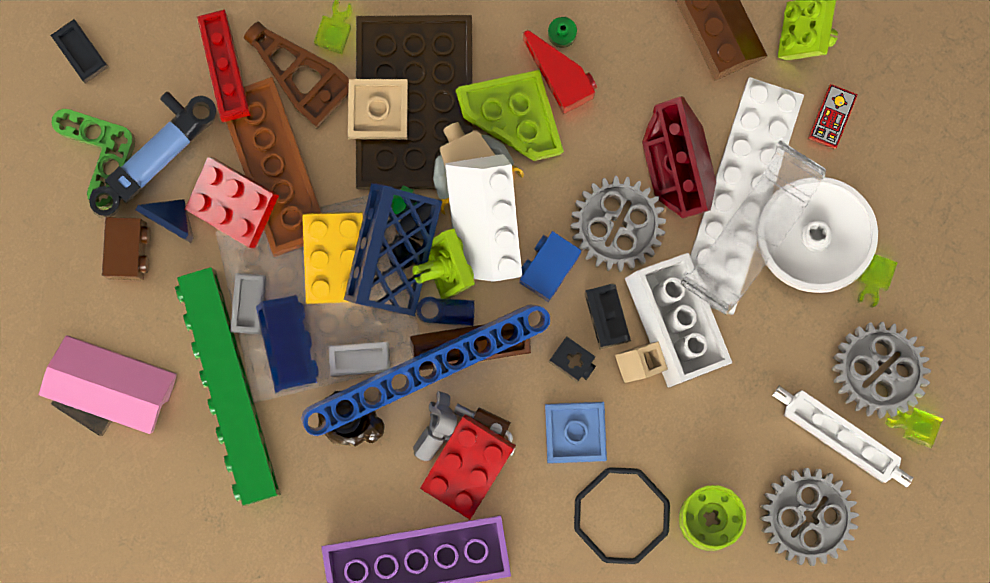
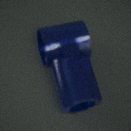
M425 297L417 305V317L420 322L426 325L473 326L475 300ZM431 303L437 307L438 314L436 317L428 319L422 315L421 308L425 304Z

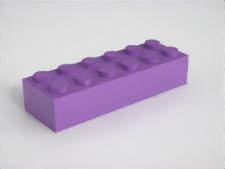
M501 515L321 546L327 583H476L511 577Z

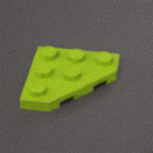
M540 70L460 86L456 89L463 118L531 160L536 161L554 157L564 152Z

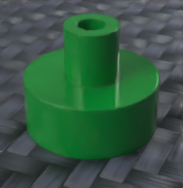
M558 17L550 23L548 38L554 46L565 48L572 45L576 39L577 27L570 18Z

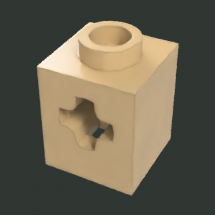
M659 341L637 346L615 355L624 383L645 379L668 370Z

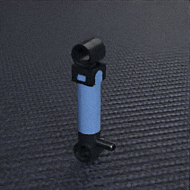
M165 92L160 97V100L176 116L121 167L119 166L105 179V183L109 187L102 186L93 190L89 198L90 208L93 213L101 218L114 216L119 210L121 199L126 204L141 191L142 187L205 128L209 127L213 123L216 114L215 104L210 98L196 96L184 108L170 92ZM197 106H205L209 110V116L205 119H198L194 116L193 109ZM102 195H108L113 199V205L108 210H101L96 206L97 199Z

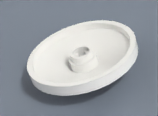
M805 177L792 181L780 188L765 205L758 225V245L762 258L768 268L787 285L806 292H831L853 283L868 268L878 244L877 221L869 203L853 187L828 177Z

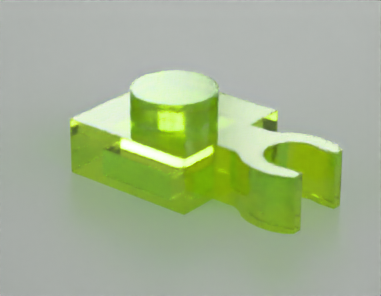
M335 0L332 5V18L323 15L314 44L342 54L352 28L350 24L344 22L352 14V6L349 3L345 12H339L337 8L340 2Z
M874 254L868 268L858 279L859 282L866 284L865 289L858 295V303H862L865 294H869L873 298L870 307L877 306L879 302L878 291L879 289L884 291L889 289L898 262Z
M897 408V415L900 419L895 421L887 418V426L906 429L903 438L928 448H932L943 421L942 418L914 408L912 415L906 412L903 414Z

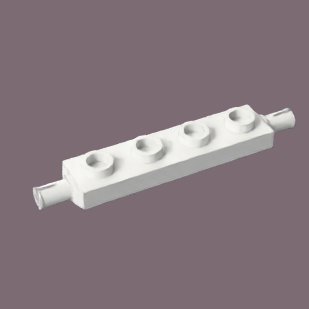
M780 385L777 387L772 396L787 405L784 416L882 483H886L891 478H894L906 488L911 484L910 482H912L914 477L899 468L901 457L803 390L793 396Z

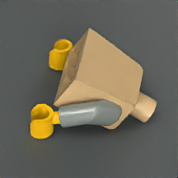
M458 122L447 126L443 130L449 143L440 147L441 155L435 160L433 175L438 197L442 201L440 209L442 214L446 215L444 206L449 203L445 163L504 154L512 164V172L516 171L521 178L523 177V171L514 165V160L503 143L489 135H480L477 130L465 135Z

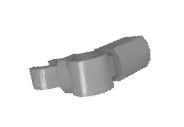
M438 391L437 402H430L429 411L432 412L430 414V426L426 427L413 446L414 455L423 461H430L445 441L444 435L450 436L455 430L457 417L449 407V394Z

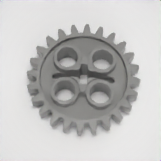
M615 176L613 183L610 185L603 178L601 188L592 183V194L587 191L582 192V196L586 200L585 202L576 201L575 205L581 211L572 212L571 215L579 220L570 226L571 229L579 230V233L573 236V240H582L583 243L578 248L582 251L585 249L589 251L585 258L586 260L591 259L593 256L597 258L596 267L604 261L606 262L607 271H610L613 264H617L619 272H622L624 263H627L629 268L633 270L635 268L634 260L637 259L642 265L645 264L644 254L650 257L655 255L651 246H661L662 243L656 239V236L665 235V231L658 228V226L666 223V219L658 218V215L664 211V207L655 208L654 205L659 197L651 199L648 197L651 190L650 187L643 192L639 190L641 181H638L633 187L630 186L629 177L625 179L624 184H620L618 177ZM607 198H614L619 202L620 207L616 211H609L605 208L604 201ZM630 201L631 206L622 222V225L626 228L620 227L610 247H606L605 242L614 226L611 220L616 221L625 203ZM633 211L642 212L646 219L645 223L639 225L633 223L630 219V214ZM596 223L605 226L607 233L603 237H596L591 233L590 227ZM623 236L628 237L632 241V248L626 251L621 250L617 245V239Z
M880 322L875 330L873 324L868 323L865 329L866 332L860 326L855 329L856 336L849 333L845 337L848 344L843 342L839 344L838 348L843 353H836L833 357L836 361L840 362V364L832 367L833 371L840 373L833 381L834 383H843V387L838 393L843 394L847 392L849 394L846 399L847 404L854 400L857 402L855 411L866 407V415L868 417L877 410V415L881 419L885 416L887 410L892 418L897 415V408L904 414L909 410L907 404L912 407L918 404L915 396L921 398L925 395V392L920 387H926L930 384L927 379L923 378V376L931 372V369L923 367V364L930 359L929 357H920L919 355L925 347L919 346L915 348L913 344L916 342L917 337H912L909 340L905 338L907 335L906 328L900 333H896V324H893L886 330L884 322ZM876 343L886 347V356L877 353L875 349ZM895 352H899L900 357L867 388L862 386ZM854 364H863L867 371L866 375H859L854 369ZM900 364L906 367L908 377H902L897 373V365ZM876 384L886 387L887 397H881L877 394Z
M804 468L801 477L797 470H792L791 480L787 476L781 475L783 485L780 486L779 484L772 483L771 486L775 493H765V497L770 500V504H763L761 508L767 510L768 515L760 517V520L768 522L769 526L762 529V532L772 533V536L767 541L768 544L778 543L775 550L778 554L787 550L785 559L788 561L797 555L796 560L799 565H802L805 558H807L809 565L815 566L817 557L822 564H827V554L837 559V548L844 551L848 550L843 541L845 539L854 541L855 539L848 532L849 529H858L857 525L851 523V519L858 517L859 514L850 512V508L856 505L857 502L847 501L846 498L850 495L851 490H840L843 484L842 480L831 483L833 479L832 473H828L822 478L821 469H816L813 476H811L809 468ZM806 487H810L815 495L813 501L809 504L804 503L801 498V492ZM824 496H826L827 501L824 503V505L820 506L812 514L814 522H805L799 529L797 535L795 537H792V531L799 527L801 523H803L806 520L804 512L814 511L820 503L821 499ZM830 507L837 514V518L832 524H828L824 520V512ZM787 509L792 510L795 515V520L790 526L784 525L781 520L782 513ZM808 530H813L817 534V541L813 546H807L804 542V535Z

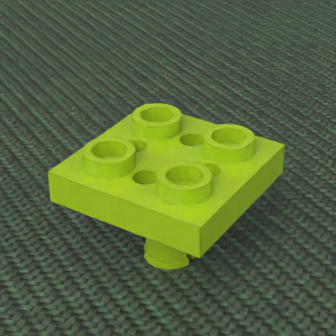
M795 0L787 2L779 42L778 58L793 60L826 55L828 47L833 46L838 39L830 36V34L838 36L837 30L832 28L836 0Z
M454 228L436 236L432 242L428 262L414 265L412 269L413 276L420 274L419 277L414 278L418 284L434 279L442 301L453 298L475 285L473 270L467 264L463 253L462 240L457 236Z

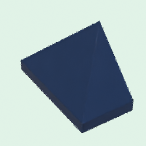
M184 199L141 204L135 209L143 216L189 243L193 241V232L188 212L185 210L186 204Z

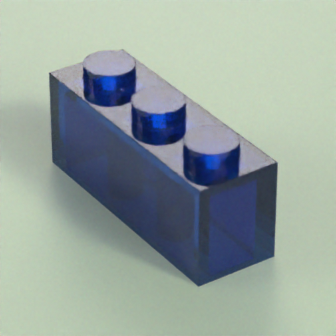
M297 295L262 301L256 306L275 394L309 387L317 383L316 378L319 375L316 361L311 358L312 340L310 333L305 331L303 323L305 310L303 304L298 301Z

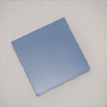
M604 402L545 404L547 463L607 461Z

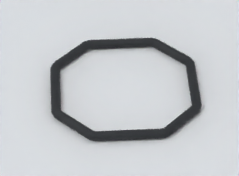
M609 467L581 491L575 499V532L605 563L637 564L669 533L670 502L640 469ZM609 473L637 474L664 503L663 532L635 558L606 557L580 528L581 500Z

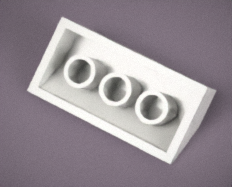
M504 154L445 163L452 229H455L457 236L462 240L464 256L474 273L473 279L495 282L522 277L512 164Z
M689 253L640 269L625 278L650 343L659 341L668 370L662 372L668 388L732 363Z

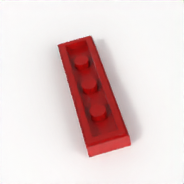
M225 9L197 16L222 123L251 115Z

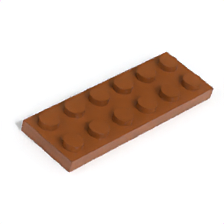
M273 77L244 87L251 115L230 120L226 123L245 176L279 195L264 228L272 254L276 257L304 247L302 214L322 212Z

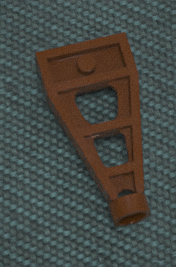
M259 21L254 23L245 33L244 39L251 46L255 47L295 109L316 128L348 96L349 78L334 64L268 30ZM278 48H284L296 57V60L285 71L281 70L272 59V55ZM301 66L310 67L321 75L319 82L306 94L298 90L292 79L293 74Z

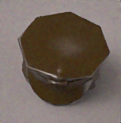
M334 391L330 396L341 391ZM349 400L338 402L336 413L341 415L347 414L351 410V402ZM375 410L327 432L325 435L333 445L356 447L363 441L368 443L376 442L383 436L385 426L383 420L377 417ZM318 413V427L324 422V416L321 413Z

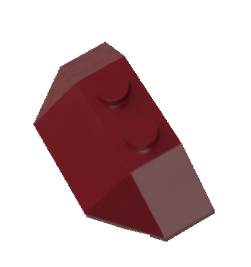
M683 96L655 105L652 112L654 114L642 141L655 197L658 196V201L677 213L681 218H688L711 211L717 182L702 124Z

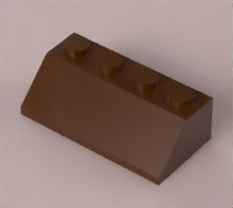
M675 0L715 81L768 56L740 0Z

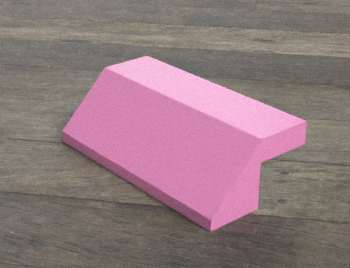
M67 335L47 366L38 395L151 434L154 431L162 404L169 401L177 373Z

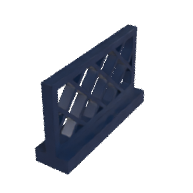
M371 183L344 296L345 301L415 316L423 283L418 284L414 279L419 277L420 274L407 279L401 267L411 260L414 261L415 265L428 262L442 201L393 187ZM394 195L402 197L407 206L406 209L395 215L391 208ZM410 199L416 200V202L412 204ZM424 203L431 204L429 217L421 221L415 209ZM410 213L417 226L405 233L398 220ZM394 224L400 237L388 244L384 237L385 230ZM420 231L424 238L423 244L420 248L414 250L408 238ZM403 242L409 255L398 262L392 249ZM387 253L393 266L381 274L377 267L378 259ZM397 271L403 283L391 291L385 278ZM380 282L386 295L378 301L369 300L372 287ZM404 289L410 295L407 308L400 307L394 297ZM390 300L392 305L386 304L385 302Z

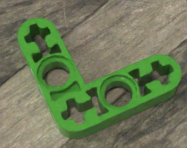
M69 109L58 110L52 117V127L60 135L102 149L88 187L87 197L89 200L93 190L105 185V183L99 180L100 177L106 179L109 176L104 172L106 162L116 160L121 167L131 158L135 147V137L131 131L123 126ZM69 116V120L74 124L80 125L79 131L71 126H66L65 130H63L64 127L60 124L61 119L66 120ZM93 124L99 125L101 127L100 136L96 139H89L86 135L87 128ZM123 133L128 142L120 145L118 152L123 155V158H120L109 152L110 150L117 151L118 144L114 139L115 137H121ZM110 196L107 199L102 198L100 202L99 198L96 201V206L100 209H106L113 205V199Z

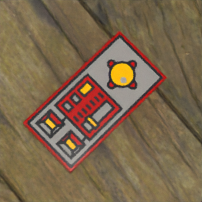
M830 84L808 139L836 149L858 94Z

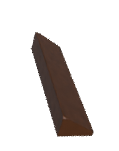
M507 323L502 327L501 336L503 339H508L513 335L514 328L511 323ZM483 325L410 336L412 356L414 358ZM479 336L474 341V349L478 352L484 350L487 346V339L485 336ZM530 338L482 361L531 353ZM456 348L451 349L447 353V362L449 364L456 363L460 359V351ZM431 361L423 362L419 367V371L433 369V364Z

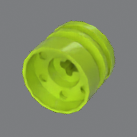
M720 485L705 486L694 491L683 502L679 512V527L684 538L694 547L704 551H717L734 544L742 535L746 525V510L741 499L732 490ZM714 512L716 514L715 520L718 523L708 527L705 524L707 519L703 517L704 513L709 515Z

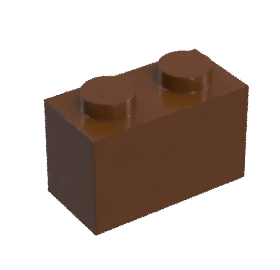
M105 217L103 277L118 280H144V273H148L149 257L145 255L146 244L150 243L151 230L147 226V222L141 218Z

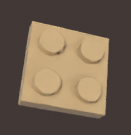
M349 79L348 138L407 139L408 80Z

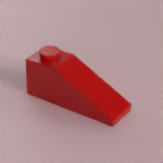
M531 31L523 32V41L563 114L594 99V89L597 88V85L590 73L585 74L580 65Z

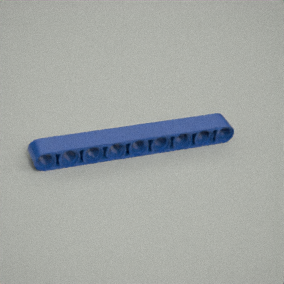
M530 304L310 405L302 413V424L305 430L314 436L330 432L545 331L550 325V315L546 309L537 305ZM537 310L540 314V321L536 326L531 327L528 323V316L531 312ZM511 323L514 328L513 335L508 339H503L501 329L505 324ZM479 336H485L487 346L482 351H476L474 349L475 339ZM451 349H458L460 351V359L454 364H449L446 359L447 353ZM431 361L433 364L432 373L429 376H421L419 373L420 365L423 362ZM397 374H404L406 377V384L401 389H394L391 384L393 377ZM376 387L379 390L378 398L372 402L365 401L364 392L366 389ZM349 400L352 405L351 410L344 415L336 413L338 402ZM321 413L324 416L322 425L316 428L309 426L308 418L310 415Z

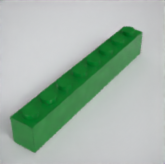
M210 267L177 277L179 285L175 286L179 302H184L187 311L186 314H183L187 330H192L195 342H191L195 358L201 360L203 370L199 371L204 388H209L211 398L207 399L212 416H217L219 427H216V434L219 443L225 444L228 454L224 456L225 466L228 473L233 472L236 484H232L234 497L237 502L241 501L242 506L279 496L281 493L235 334L230 332L231 320L217 272Z

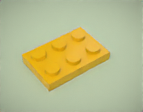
M363 212L302 214L306 304L349 302L344 300L363 221Z

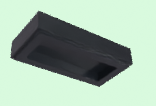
M75 19L50 35L84 83H87L109 67Z

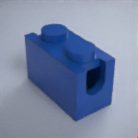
M553 231L549 237L543 235L534 248L538 253L533 261L527 259L521 267L522 277L520 279L521 285L548 303L582 252L581 249Z

